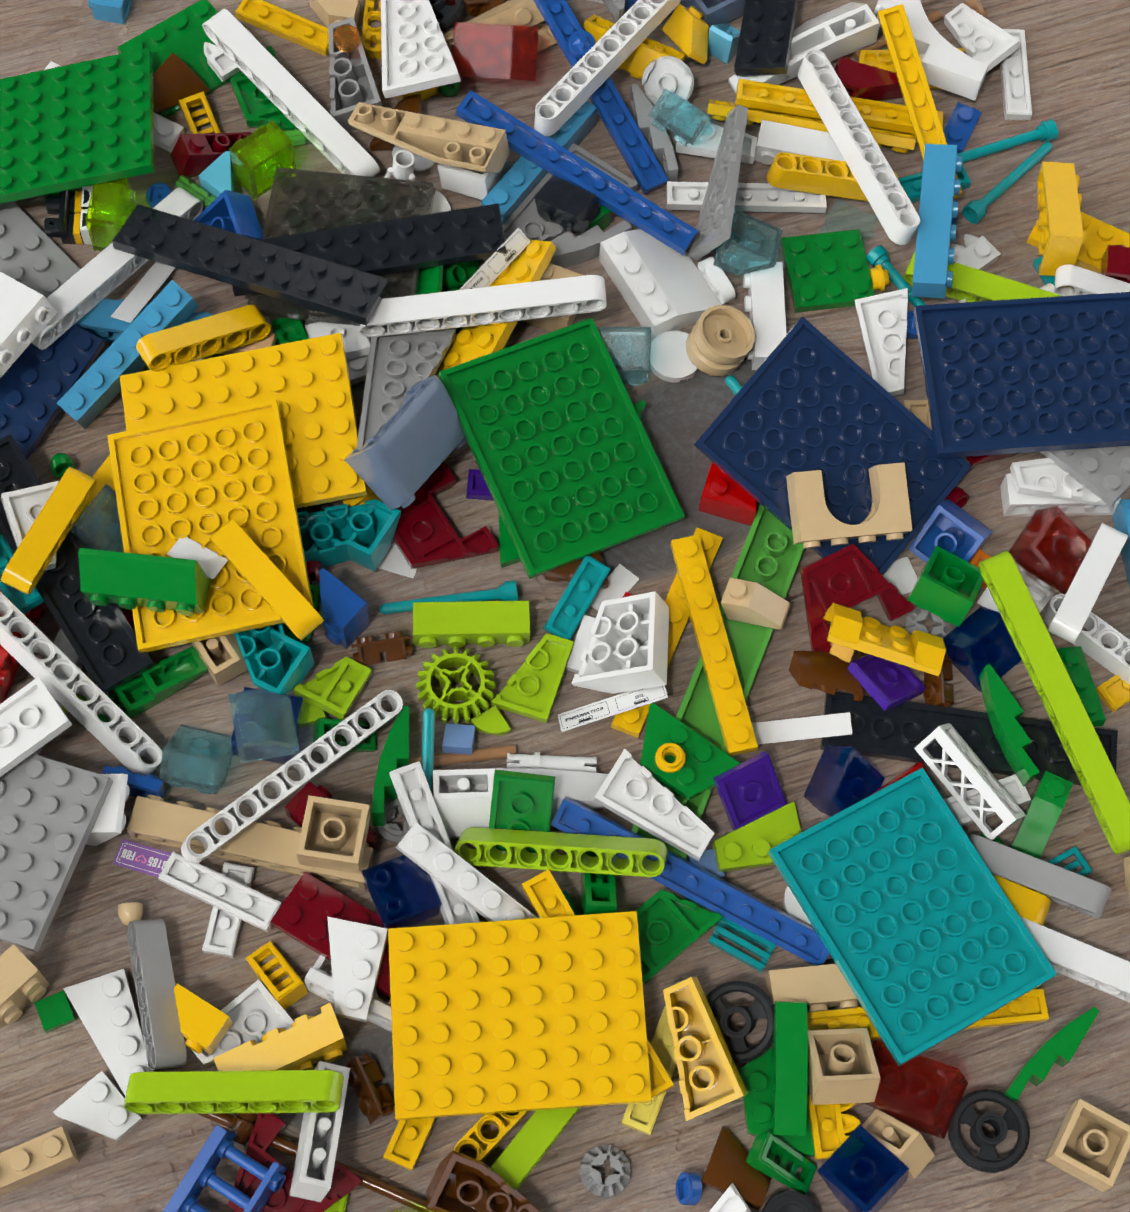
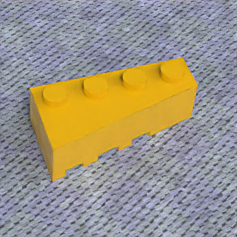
M1042 161L1037 178V210L1040 211L1038 232H1041L1038 255H1043L1042 262L1039 265V275L1055 276L1056 270L1060 266L1068 264L1075 266L1080 248L1085 247L1087 232L1082 228L1084 212H1080L1082 194L1078 193L1080 178L1079 175L1075 174L1074 163Z
M690 977L664 989L668 1022L674 1045V1057L677 1062L680 1091L685 1108V1120L693 1119L747 1095L746 1087L698 978Z
M331 1003L320 1007L322 1013L317 1016L305 1014L294 1019L295 1022L288 1030H285V1028H275L261 1037L262 1042L256 1044L255 1040H250L214 1057L217 1070H312L314 1068L313 1064L325 1060L326 1063H330L343 1056L342 1052L347 1050V1046Z

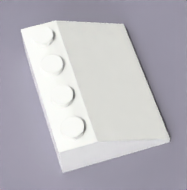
M641 229L624 231L600 242L599 261L651 342L661 333L680 330L697 322L701 314L708 308L721 305L691 258L688 257L687 252L681 255Z

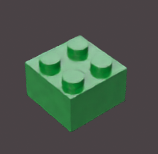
M936 545L924 565L908 601L921 609L933 613L945 622L959 627L972 607L984 581L980 568Z

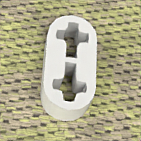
M708 257L698 262L699 272L720 304L723 305L734 300L735 290L717 261L713 257Z

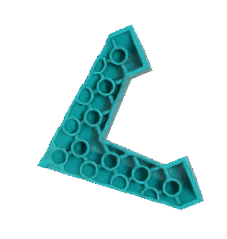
M374 499L365 501V504L348 507L347 504L326 507L325 511L297 512L305 562L319 561L323 568L351 560L375 572L390 549L401 511L396 508L390 510L383 502ZM283 623L234 633L253 684L277 697H281L294 690L296 685L302 683L314 665L310 647L286 636Z

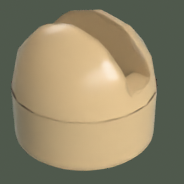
M137 902L119 904L118 916L120 921L128 926L130 921L141 920L143 917V904Z

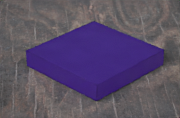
M870 654L851 662L847 668L884 711L922 695L926 689L907 666Z
M765 751L713 778L728 820L734 831L787 805L770 756Z

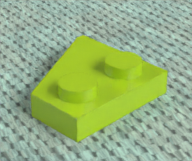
M344 657L337 661L333 667L315 674V678L304 685H301V683L296 685L293 695L344 720L370 678L372 669L348 657Z

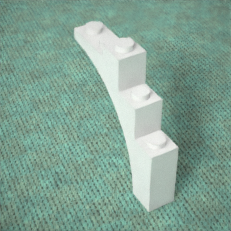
M878 0L874 11L876 15H878V11L900 4L904 5L928 84L976 100L989 65L968 56L943 38L928 20L921 5V0Z

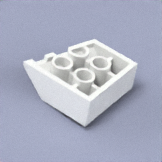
M656 591L602 601L591 630L593 635L588 650L583 651L580 659L583 662L579 674H575L572 681L574 686L616 694L667 685L669 607Z

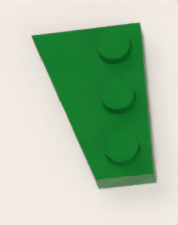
M1082 647L1057 648L1093 727L1103 726L1106 718Z

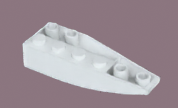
M850 2L810 19L794 30L787 74L736 76L734 74L729 78L728 82L735 93L739 79L779 85L797 77L800 65L806 52L814 49L823 52L828 60L832 62L876 43L880 22L867 4Z
M520 768L433 770V798L448 838H459L463 830L470 827L489 828L495 769L555 776L551 821L555 817L565 796L591 810L603 808L602 805L594 801V797L609 775L582 771Z

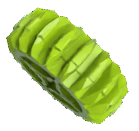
M455 646L452 654H448V651L443 648L442 657L433 653L431 655L432 663L424 661L423 668L425 671L418 672V679L421 681L416 683V689L421 691L418 693V700L425 701L423 703L424 710L427 708L433 709L435 718L441 714L444 724L449 718H453V723L458 724L459 718L462 717L466 723H469L470 714L478 718L481 716L480 709L488 710L489 703L487 701L494 699L492 690L495 689V682L491 680L494 678V673L492 670H487L489 667L487 660L479 662V653L470 657V650L468 648L464 650L463 654H460L458 647ZM450 668H459V669L456 670V671H449V670H447V669H450ZM471 673L476 676L480 683L477 693L468 684ZM434 679L440 681V685L444 688L440 699L432 690ZM461 683V687L458 688L456 685V689H453L451 684ZM462 700L465 702L461 704H452L454 701Z

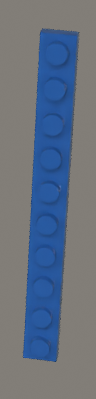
M533 0L570 66L573 67L580 59L571 55L568 50V41L573 32L583 29L566 0ZM609 76L589 99L597 107L598 115L645 195L666 185L669 179Z
M470 90L456 109L455 115L468 123L506 130L510 149L550 174L595 194L599 204L681 255H684L696 237L697 229Z
M566 796L550 824L565 833L644 838ZM668 850L663 872L656 877H650L815 966L823 965L829 955L828 950L813 927ZM623 853L615 854L617 857L621 859L628 858V856ZM654 855L646 856V858L651 861L659 860Z

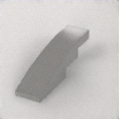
M631 84L630 105L632 116L658 162L662 163L663 171L669 179L668 181L677 182L679 169L673 146L664 124L638 85Z
M623 220L605 232L596 225L576 238L570 231H567L550 241L557 249L549 263L566 268L597 258L600 252V242L624 231H631L632 227L626 220Z

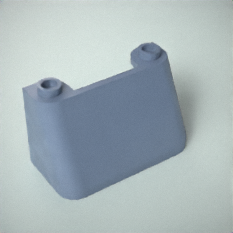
M436 375L415 383L406 392L405 403L376 435L369 437L365 441L366 444L361 448L362 450L358 452L355 449L344 459L390 510L400 506L402 508L409 506L416 498L414 493L453 450H458L467 441L462 431L457 410L444 384Z

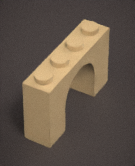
M905 462L881 464L869 468L872 505L868 516L857 525L840 522L829 512L825 503L821 470L793 472L786 476L794 544H803V548L807 549L821 547L820 542L831 541V546L849 544L848 539L856 538L859 539V543L875 542L877 536H886V541L904 539L903 534L913 531Z

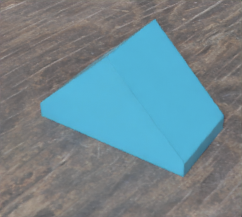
M728 23L711 25L708 35L707 53L728 64L737 53L740 30Z
M230 151L222 153L199 175L201 187L211 193L210 196L218 197L224 190L234 192L233 164Z

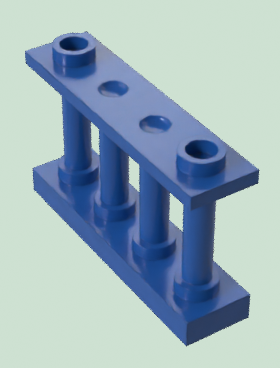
M216 1125L163 1212H210L198 1204L199 1200L197 1199L203 1188L208 1186L243 1208V1212H262L272 1193L278 1192L286 1179L284 1174L288 1168L283 1164L273 1162L270 1169L234 1147L233 1139L236 1136L235 1133L225 1127ZM227 1157L262 1180L252 1198L216 1175L217 1171L215 1169L221 1159Z

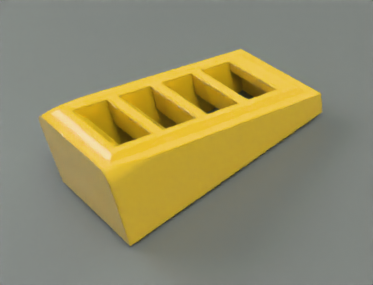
M204 91L179 100L180 109L191 134L220 133ZM199 105L203 107V109L192 113L188 110ZM206 114L207 118L193 122V118ZM210 123L211 127L197 132V127Z
M271 940L245 958L265 988L284 1010L308 993L303 981ZM271 955L275 957L262 967L258 965ZM278 965L281 966L276 971L266 976L267 973L276 968ZM288 975V977L284 979L282 982H280L276 986L273 985L274 983L282 979L284 976Z

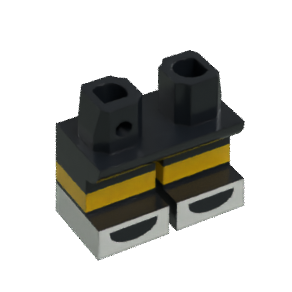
M84 186L82 191L70 192L65 190L60 191V195L46 196L47 213L59 214V218H45L44 230L47 236L61 237L63 244L95 245L98 201L93 186Z

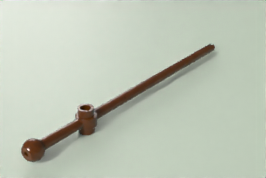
M229 1113L198 1114L230 1128L236 1134L233 1141L244 1146L248 1137L253 1133L254 1124L257 1120V1115L254 1113H239L237 1117ZM279 1135L271 1144V1147L294 1157L297 1155L298 1144ZM335 1160L334 1169L340 1162ZM341 1163L363 1180L360 1186L419 1212H433L426 1209L425 1199Z

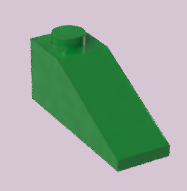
M1048 771L1043 773L1036 783L1031 795V801L1024 812L1026 816L1022 818L1010 848L1040 859L1064 808L1073 785L1072 782Z
M592 851L585 852L588 856L591 857L598 856L595 852ZM581 873V915L616 913L615 875Z

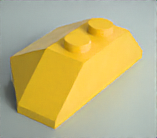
M593 14L585 20L584 28L594 37L596 44L615 23ZM647 37L617 69H623L630 72L632 77L642 79L645 69L653 60L661 56H673L683 61L687 55L682 51Z

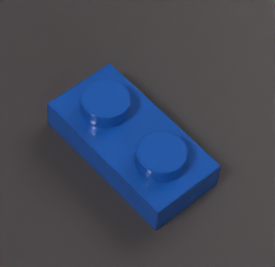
M957 102L943 131L947 145H958L957 154L964 151L982 113Z
M116 766L115 768L104 767L102 774L123 773L128 775L129 796L146 798L147 795H156L164 799L163 781L151 774H144L143 776L135 774L121 766Z

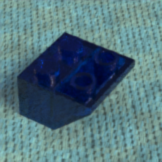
M402 855L361 871L384 928L412 926L439 915L442 903L430 875L407 856Z

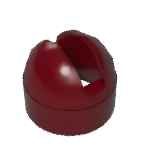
M954 487L944 500L949 499L962 508L968 502L969 495L960 487Z
M319 561L306 562L309 584L316 580L320 583L319 571L322 569L321 563Z

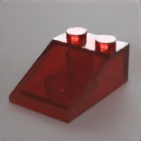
M454 23L453 60L460 77L523 82L536 81L538 27Z
M1058 506L1039 509L1034 512L1009 550V553L1026 571L1059 592L1066 594L1092 541Z
M875 1039L872 1048L881 1079L875 1101L864 1104L874 1109H879L917 1130L944 1139L955 1108L963 1097L968 1085L959 1068L921 1055L898 1066L885 1043Z

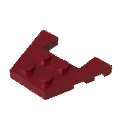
M444 461L414 493L416 498L406 508H402V506L396 508L401 511L393 541L411 569L499 551V544L487 526L460 539L437 505L433 496L456 484V479Z
M850 544L800 569L811 651L830 652V642L827 641L830 627L827 620H824V616L833 603L851 608L877 595L889 621H893L914 610L913 605L899 594L896 587L878 572V569L854 544Z
M258 1113L246 1154L270 1169L273 1162L282 1164L270 1155L267 1150L286 1123L273 1113ZM338 1163L333 1171L331 1189L321 1202L290 1196L293 1171L288 1168L284 1174L286 1176L284 1184L278 1192L272 1193L262 1212H324L358 1187L363 1180L341 1163ZM240 1167L234 1187L252 1198L262 1180ZM229 1200L228 1206L234 1211H244L243 1208Z

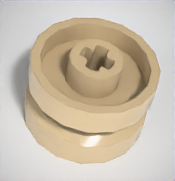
M726 305L710 307L701 314L687 337V355L693 365L708 375L722 377L732 374L741 365L753 347L755 341L754 327L749 318L736 308Z

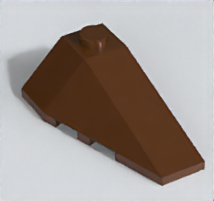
M454 1150L439 1163L426 1190V1209L433 1212H542L485 1163Z

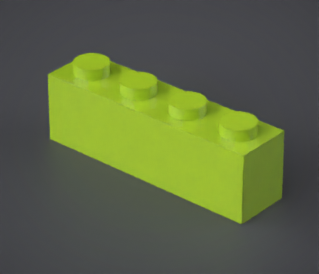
M529 601L413 602L414 645L430 649L437 645H448L452 648L455 646L462 648L466 645H478L479 647L489 648L495 644H507L510 647H520L524 644H529Z

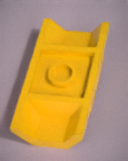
M835 603L825 613L824 620L831 622L827 641L939 676L946 652L943 638L916 629L910 635L902 627L895 625L888 627L871 617H864L863 619L860 611Z

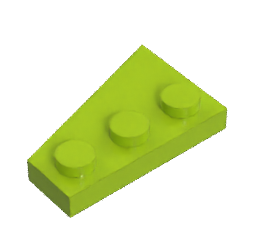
M546 633L527 656L519 670L507 681V685L499 695L497 694L491 701V706L494 707L496 705L499 709L547 723L574 641Z
M793 801L715 840L712 843L718 872L775 865L768 854L769 850L801 833L795 802Z

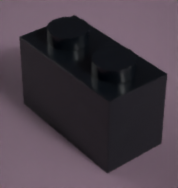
M554 175L534 196L537 212L540 217L547 221L551 220L561 225L565 230L574 231L580 235L600 214L595 194Z

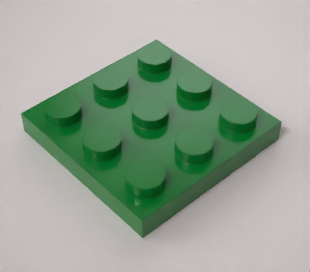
M860 229L781 238L780 245L795 313L855 306L856 299L875 295Z

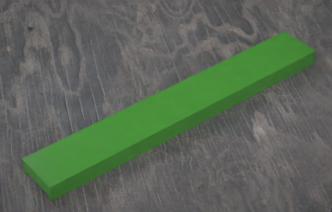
M761 504L731 578L756 582L785 599L804 551L803 544H794L792 531ZM721 604L719 609L746 702L774 628L728 620ZM700 656L676 719L726 753L725 743ZM653 776L658 783L674 794V798L684 807L687 806L701 820L712 789H707L701 795L688 801ZM635 824L633 825L632 832L644 838L660 840L665 844L668 851L686 860L687 854Z

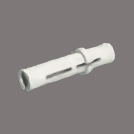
M534 752V755L507 753V762L518 763H507L506 768L552 769L596 773V767L590 766L597 764V758L540 755V752Z

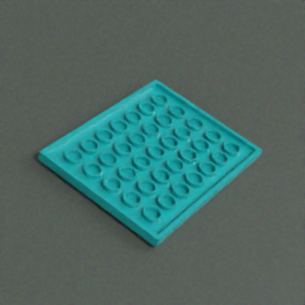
M923 768L779 844L768 852L898 1066L912 1060L1057 975Z

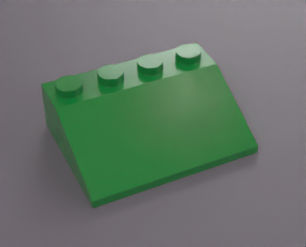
M199 0L117 47L119 54L150 48L153 55V74L173 52L208 87L209 92L206 95L230 82V78L223 82L208 65L204 54V43H214L206 35L202 25L218 13L208 0ZM175 105L159 113L162 117L168 118L181 109L179 105Z

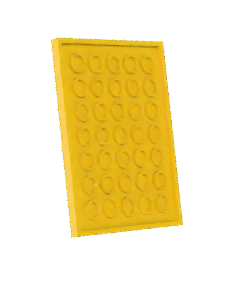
M341 333L173 365L157 372L147 370L120 376L126 431L276 399L279 404L296 509L368 495L365 481L344 460L353 450L357 449L358 429L344 340Z
M276 399L107 435L124 553L171 557L167 553L179 538L188 537L202 545L201 548L204 549L206 547L217 553L218 556L225 558L209 537L233 519L313 606L279 404ZM229 561L226 562L214 579L210 578L204 613L194 612V615L186 616L177 613L176 610L165 609V612L162 613L150 611L147 607L136 606V609H132L137 647L140 653L284 623Z
M637 911L388 929L396 1120L652 1102Z

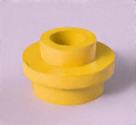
M878 264L875 268H871L869 272L873 289H879L881 292L885 291V285H889V275L887 269H882L881 264Z
M666 743L658 748L655 762L662 771L674 773L683 767L685 753L679 745ZM672 755L675 757V762L668 763L664 757Z

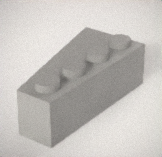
M353 17L328 25L331 88L330 115L346 131L356 129L349 125L348 120L358 102L382 106Z

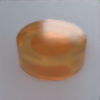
M342 25L334 31L333 40L338 50L351 52L360 45L361 38L356 27Z

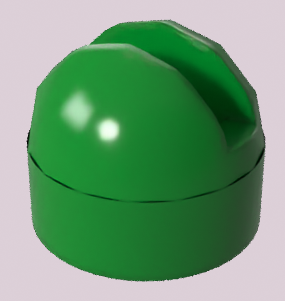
M460 82L452 83L454 87L451 88L449 84L439 86V90L446 97L456 96L460 91Z
M57 453L50 460L53 475L58 478H62L69 467L75 468L73 460L65 453Z

